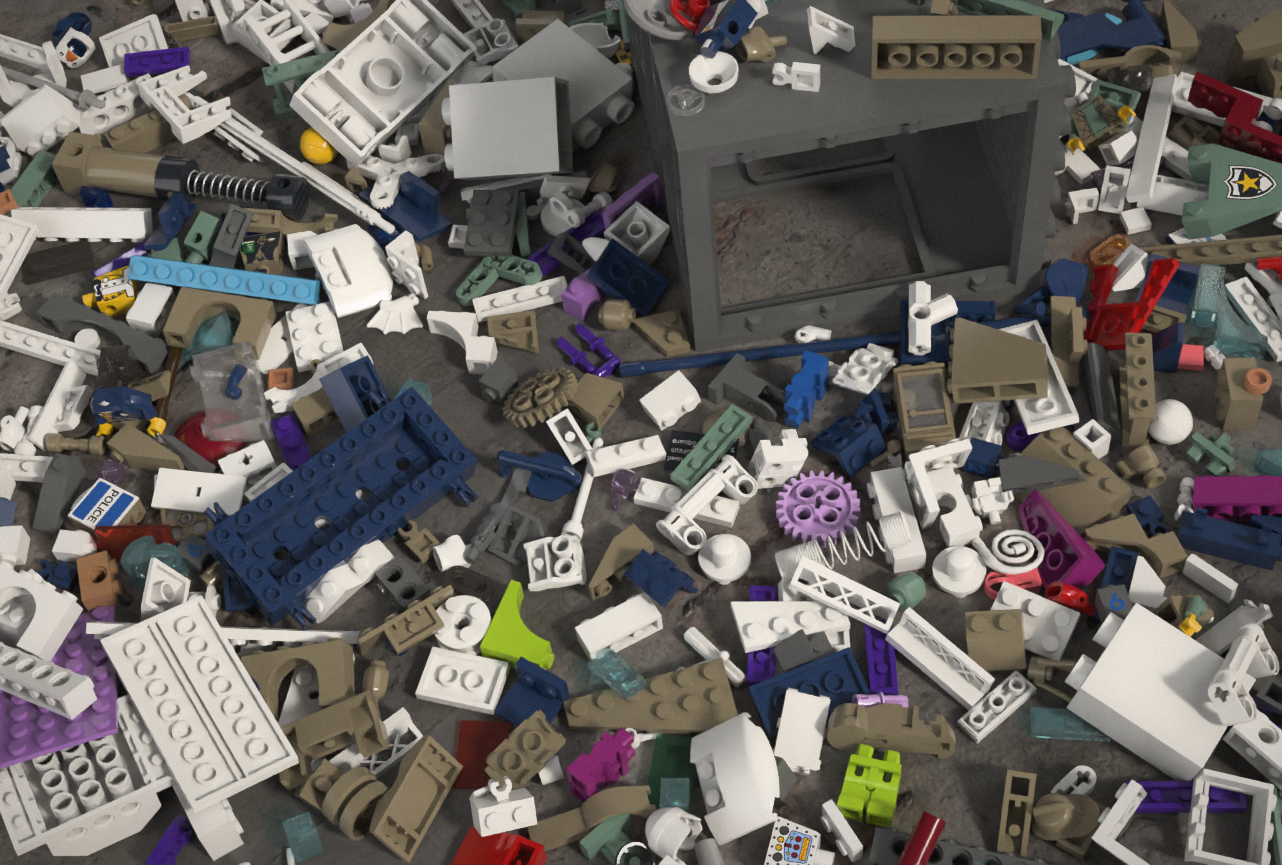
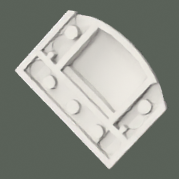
M354 224L303 239V243L338 318L379 306L383 299L392 300L393 277L387 257L375 239L368 232L360 228V226Z
M746 712L693 737L691 740L690 762L696 765L707 810V815L704 818L718 845H724L776 821L777 813H772L775 797L779 798L780 791L775 757L765 733L761 727L755 726L748 719L751 716Z

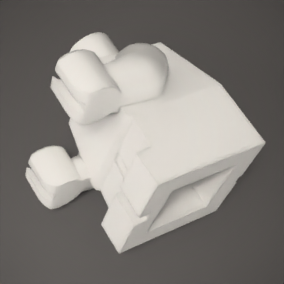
M1000 477L974 482L971 489L973 497L972 507L976 513L981 515L982 518L989 517L991 525L1000 523L999 514H1002L1007 509L1009 503L1014 500L1012 490L1003 492Z

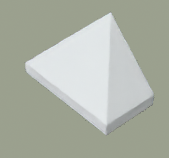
M1131 244L1113 263L1119 270L1111 290L1115 292L1141 288L1145 279L1148 260L1146 252Z

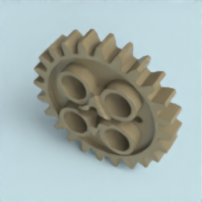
M555 367L551 372L549 369H546L543 374L538 372L536 377H528L527 382L520 383V388L513 389L514 394L507 396L509 400L503 403L505 405L502 408L503 415L511 426L515 425L516 428L521 425L523 428H526L529 424L534 426L539 420L543 423L546 417L552 418L555 412H561L560 408L562 406L569 405L567 401L574 399L573 394L578 392L576 389L579 386L573 372L569 369L565 370L564 367H561L559 370Z

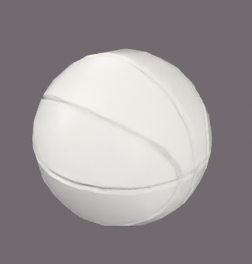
M1166 399L1156 403L1155 420H1150L1149 434L1156 441L1166 445L1177 444L1185 440L1193 427V417L1188 407L1182 402L1173 399Z

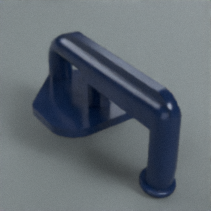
M1064 258L1058 259L1046 269L1045 283L1020 301L1013 308L1014 312L1023 315L1043 316L1046 313V306L1042 301L1050 294L1052 296L1075 297L1076 304L1079 303L1083 298L1087 280V265Z
M504 450L497 453V473L500 477L509 476L512 472L511 466L532 471L528 482V490L535 498L551 502L556 501L579 489L581 486V474L573 468L568 458L563 455L543 452L537 458H532Z

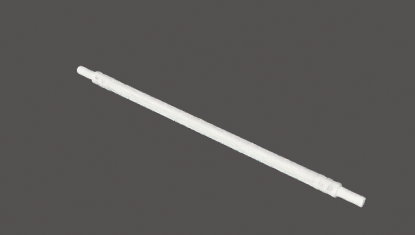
M189 92L184 93L189 97L190 105L193 109L210 104L199 96H193ZM229 117L219 124L291 173L306 178L311 186L369 224L376 225L389 234L395 230V226L381 218L378 212L233 118Z

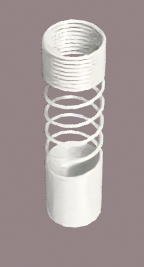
M897 511V513H892V515L879 517L884 549L880 545L870 523H866L871 554L867 550L857 528L853 527L858 558L854 555L843 531H840L845 562L842 561L830 536L827 535L831 567L827 563L816 539L798 544V546H793V548L783 549V551H778V553L775 552L776 563L782 579L791 581L795 564L802 556L824 567L826 564L829 569H833L834 558L832 548L839 561L846 565L847 553L845 543L853 558L859 561L860 548L858 538L866 553L872 556L873 543L871 533L883 552L886 551L887 547L891 550L902 545L904 546V544L912 543L903 512Z

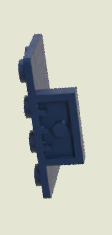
M410 171L402 174L401 186L393 205H390L391 207L387 206L386 209L384 207L383 209H380V207L379 209L373 208L403 231L411 233L418 242L451 228L453 224L451 220L438 212L440 192ZM373 187L360 192L358 196L360 200L371 208L373 206L371 205L370 194Z

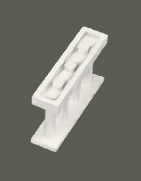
M284 0L281 12L261 22L256 21L252 15L244 18L243 31L270 66L292 61L312 50L317 55L331 52L302 16L298 6L292 3L291 0ZM287 18L295 26L273 38L269 37L264 31ZM299 34L307 42L286 54L281 53L277 48V45ZM295 79L283 82L292 94L298 91Z

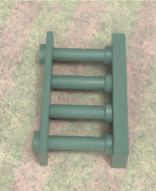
M343 49L262 68L266 86L274 85L278 97L272 99L277 120L299 115L289 106L294 94L286 96L282 82L295 79L299 90L305 83L304 77L311 76L321 70Z

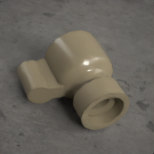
M1150 445L1136 448L1129 454L1127 459L1116 464L1124 479L1144 475L1143 480L1148 488L1161 485L1167 478L1163 470L1157 467L1159 459Z

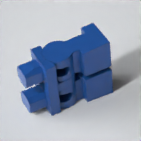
M807 350L804 351L801 357V372L795 374L791 380V385L787 384L785 388V424L799 429L802 421L810 422L815 408V401H821L829 387L828 357Z

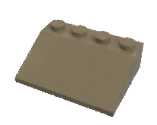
M1063 426L1042 432L1021 452L1022 455L1080 470L1086 476V482L1038 490L1082 538L1084 530L1096 523L1103 524L1127 507L1131 488ZM1031 492L1014 496L1023 503Z

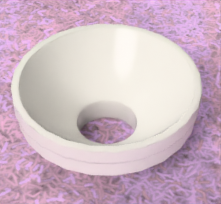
M720 51L717 52L713 59L706 58L700 54L693 59L689 66V76L692 84L700 91L709 94L724 92L731 88L737 81L739 73L737 61L731 55ZM711 79H720L722 81L719 85H709L707 83Z

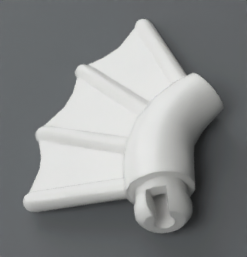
M411 293L396 300L383 299L380 303V310L369 321L367 327L377 328L385 335L390 332L406 334V332L413 328H422L423 323L413 307L419 304L418 298L414 293Z

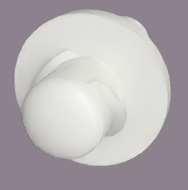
M719 534L706 540L704 546L699 550L698 561L701 571L708 578L717 581L719 584L726 585L731 581L739 579L747 572L751 565V553L748 545L741 538L731 534Z
M963 546L949 547L936 556L932 567V577L942 590L953 594L955 597L963 598L977 591L983 585L986 578V564L982 557L970 548Z

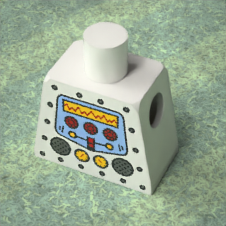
M777 816L764 865H833L835 853L819 849L820 834L817 831Z

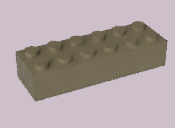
M1041 15L873 16L871 79H1037L1042 41Z

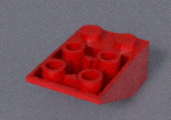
M471 826L451 865H544L547 856L542 844L522 836L501 832L482 837L475 827Z

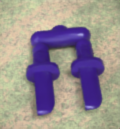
M581 323L575 326V331L590 344L589 350L591 352L597 351L608 360L598 369L586 359L587 354L584 351L579 352L562 336L557 339V345L572 358L570 363L573 366L578 364L587 373L604 378L605 376H610L614 369L620 366V357L614 356L613 352L604 345L605 340L602 337L597 338Z

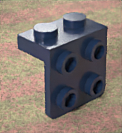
M1151 254L1146 276L1135 302H1138L1141 297L1153 261L1156 259H1166L1167 257ZM1178 261L1180 265L1156 305L1185 314L1197 283L1200 267Z
M850 415L838 417L835 423L818 433L817 437L811 441L813 448L835 455L844 475L850 478L887 449L875 423Z
M642 549L624 573L627 578L664 608L680 587L695 594L699 590L693 585L695 580L684 571L681 572L676 568L677 565L666 556L663 557L655 550L653 553Z

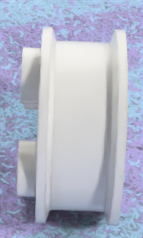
M460 595L449 598L436 610L444 623V628L434 633L438 644L442 649L477 656L482 653L480 645L492 621L490 612L485 603L476 597ZM462 625H469L467 627H464L462 630H459V627H461Z

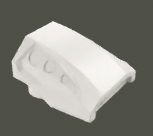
M493 19L488 24H481L463 34L478 48L474 56L479 65L501 60L518 48L504 19Z
M576 535L546 537L524 543L528 559L530 577L528 589L530 591H542L575 584L584 585L586 583L585 558L580 540Z

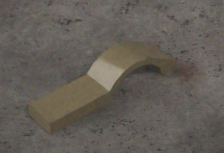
M1141 45L1132 48L1121 57L1078 61V69L1101 81L1124 79L1125 73L1130 68L1143 64L1154 66L1168 64L1173 68L1178 67L1179 73V66L1175 65V60H1181L1182 54L1181 52L1155 45Z
M244 208L254 213L247 232L270 233L281 231L283 238L287 239V234L312 231L319 235L337 230V228L333 227L334 222H337L338 214L325 213L321 219L315 222L297 223L283 216L281 210Z
M649 785L620 786L602 790L588 798L579 808L538 821L537 825L528 826L530 839L542 844L546 852L583 839L599 823L607 818L628 813L637 814L641 817L649 816L657 810L655 804L649 803L647 795L652 794Z

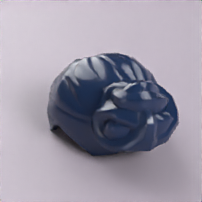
M69 13L67 18L58 21L57 27L53 30V42H56L57 38L68 26L88 36L92 29L91 19L85 13Z

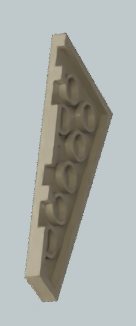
M722 658L564 701L569 727L571 730L579 731L618 730L622 727L624 729L646 730L647 733L690 734L691 732H705L738 716Z

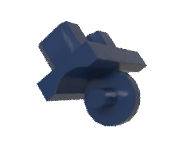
M876 387L863 401L858 402V408L854 411L855 418L875 423L882 437L886 430L896 428L899 422L897 412H885V409H889L891 405L889 393H878Z

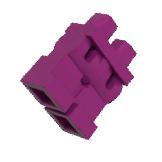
M622 727L612 736L605 731L600 736V741L594 744L592 752L588 756L582 753L566 768L571 794L584 803L592 795L600 792L606 785L609 786L619 780L620 774L624 777L629 772L628 761L635 755V750L631 746L634 742L633 736Z

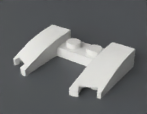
M188 65L138 83L142 100L150 108L155 107L171 124L172 133L182 144L211 131L231 116V110H226V107L230 106L229 97L191 111L178 98V96L207 79V74L204 71L196 75L189 74L190 66Z

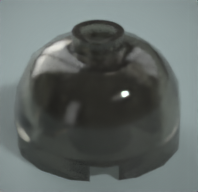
M1128 66V68L1121 70L1120 67L1106 70V81L1108 83L1139 91L1141 96H1144L1152 85L1153 73L1151 67Z

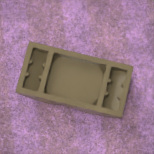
M425 734L401 760L397 779L393 786L377 802L369 832L400 859L409 863L463 766L430 735Z

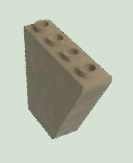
M955 318V328L950 329L951 343L954 344L949 345L950 360L953 361L948 362L949 377L952 378L947 379L948 394L953 393L954 404L1048 397L1046 344L963 318Z

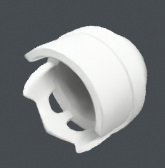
M679 807L660 808L654 811L648 817L645 825V835L649 848L662 859L666 855L673 860L678 859L676 856L678 849L682 851L694 850L695 839L702 831L701 819ZM690 829H692V834H691V836H690V837H687V836L689 835V833H690Z

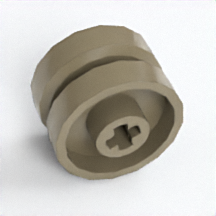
M366 767L352 768L343 774L328 791L322 804V813L334 825H339L341 831L351 840L358 841L364 839L371 834L369 830L377 802L390 788L383 782L377 781L376 776Z

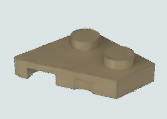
M679 309L635 319V328L644 332L647 335V339L653 345L658 346L659 350L666 357L691 352Z
M534 310L487 317L489 337H494L497 344L534 353L540 352Z

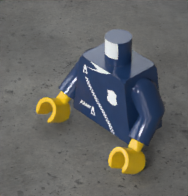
M123 386L96 389L94 391L90 404L95 422L99 425L96 436H103L104 434L108 437V440L111 439L114 427L107 422L150 420L151 424L147 432L151 436H155L157 432L162 434L166 427V422L156 417L157 412L151 403V394Z

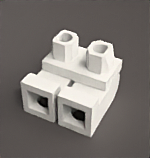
M796 429L781 430L779 434L780 443L771 446L770 440L759 441L747 467L749 475L756 480L758 489L783 487L784 484L791 486V478H797L808 456L806 448L808 444L806 438H798Z

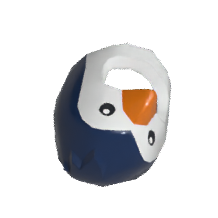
M70 26L60 34L54 45L62 66L68 69L80 67L96 49L94 42L89 36L74 30Z

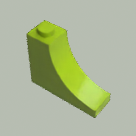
M511 580L480 645L482 655L485 658L509 662L510 668L516 669L515 664L520 657L545 670L547 668L550 669L554 661V653H552L550 642L532 633L521 620L520 608L524 593L521 582Z

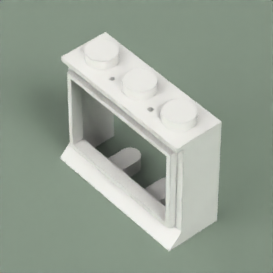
M1203 769L1197 773L1193 782L1184 861L1207 865H1269L1271 856L1270 852H1267L1268 841L1271 840L1274 830L1270 819L1271 812L1274 811L1277 801L1276 795L1273 794L1274 785L1208 769ZM1209 786L1253 795L1246 861L1202 851Z

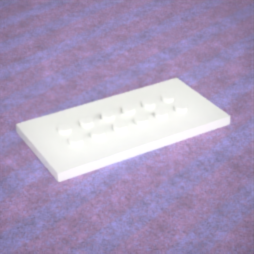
M202 595L100 640L103 650L194 814L299 763L298 756Z

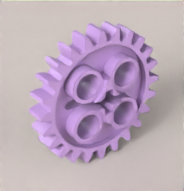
M821 470L819 476H815L814 472L810 471V477L807 478L804 474L800 473L799 481L791 478V486L784 484L783 492L778 493L776 518L779 519V527H784L785 535L792 533V541L801 538L803 544L816 539L817 542H821L822 546L826 548L827 535L830 536L833 544L837 545V537L841 539L840 531H843L846 537V532L852 534L853 526H858L860 499H857V491H851V483L843 485L842 476L835 480L833 472L828 477H824L823 470Z

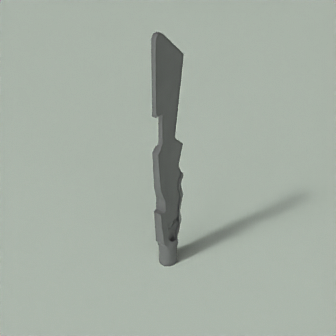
M521 468L514 470L502 501L491 506L490 515L484 517L483 523L477 527V534L471 539L470 550L464 558L467 563L473 564L478 555L484 552L496 535L495 532L509 504H513L520 492L524 494L528 489V482L532 471Z

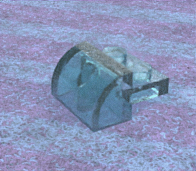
M144 536L130 543L124 550L120 560L135 588H145L150 558L153 557L184 577L188 578L189 570L176 545L169 543L157 545L153 536Z

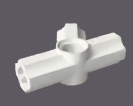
M916 281L913 284H909V352L920 356L931 351V325L947 319L958 312L955 300L951 295L945 294L931 300V285L926 284L925 281Z

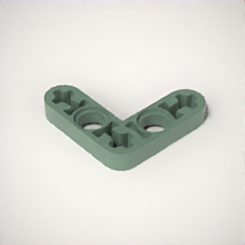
M513 255L486 256L457 288L456 296L461 305L471 306L473 305L472 299L482 297L498 277L525 285H534L542 279L543 274L538 263ZM514 266H518L517 268H515V269H513V270H509L510 268H512V267H514ZM486 276L483 280L477 281L479 278Z

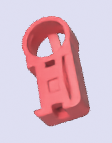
M1038 568L1015 575L993 571L987 575L984 589L986 595L995 600L999 591L989 587L993 584L1005 581L1029 592L1038 593L1041 590L1042 581Z

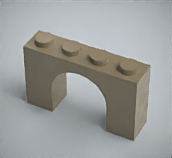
M181 287L163 329L167 345L190 349L199 327L206 320L216 316H230L240 322L232 341L236 357L260 359L276 317L273 301L249 298L242 295L224 294L218 291L212 292L198 288Z
M329 638L324 643L305 642L302 646L294 648L281 646L276 648V651L271 652L258 650L251 652V655L241 656L243 666L249 676L257 681L261 689L259 693L277 722L279 686L283 678L297 667L305 665L315 667L319 681V707L322 709L355 696L353 647L342 638Z

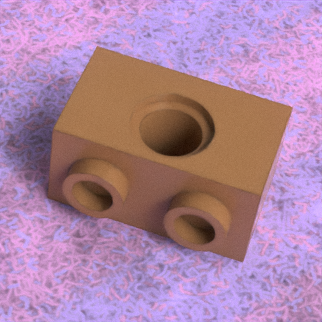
M107 550L77 558L81 599L88 612L100 606H120L119 595H122L123 592L120 581L116 580V574H119L116 559H111Z

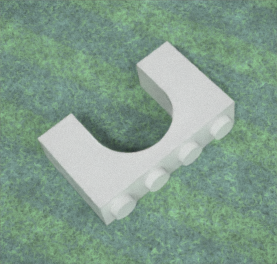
M0 560V608L8 600L21 595L33 596L36 603L33 620L16 646L29 655H35L47 662L51 661L83 611V608L76 603L78 598L67 591H63L60 594L55 591L56 587L44 580L38 583L34 581L35 577L28 572L21 570L17 573L13 571L14 567Z

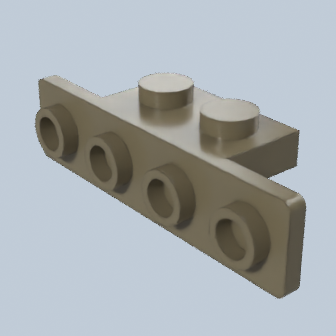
M1052 296L1050 299L1052 355L1066 387L1077 388L1079 386L1078 363L1082 355L1087 352V340L1083 339V332L1086 330V317H1082V307H1076L1075 297Z

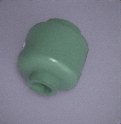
M903 572L888 583L886 596L900 603L898 608L900 611H906L909 607L913 609L926 596L925 583L919 575Z

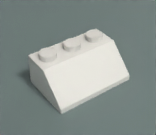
M45 84L1 117L0 121L17 148L35 158L39 151H47L66 137L70 131L72 132L80 126V106Z

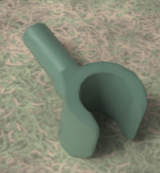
M594 422L587 425L585 438L589 444L594 442L596 438H601L602 428L600 427L597 431H594Z

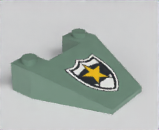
M1213 143L1189 147L1187 167L1193 181L1199 183L1209 181L1208 200L1183 204L1182 224L1189 240L1214 237L1282 210L1281 163Z

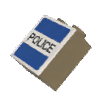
M99 478L68 514V517L76 530L88 532L93 539L115 550L120 543L126 540L134 526L143 519L146 510L139 497Z

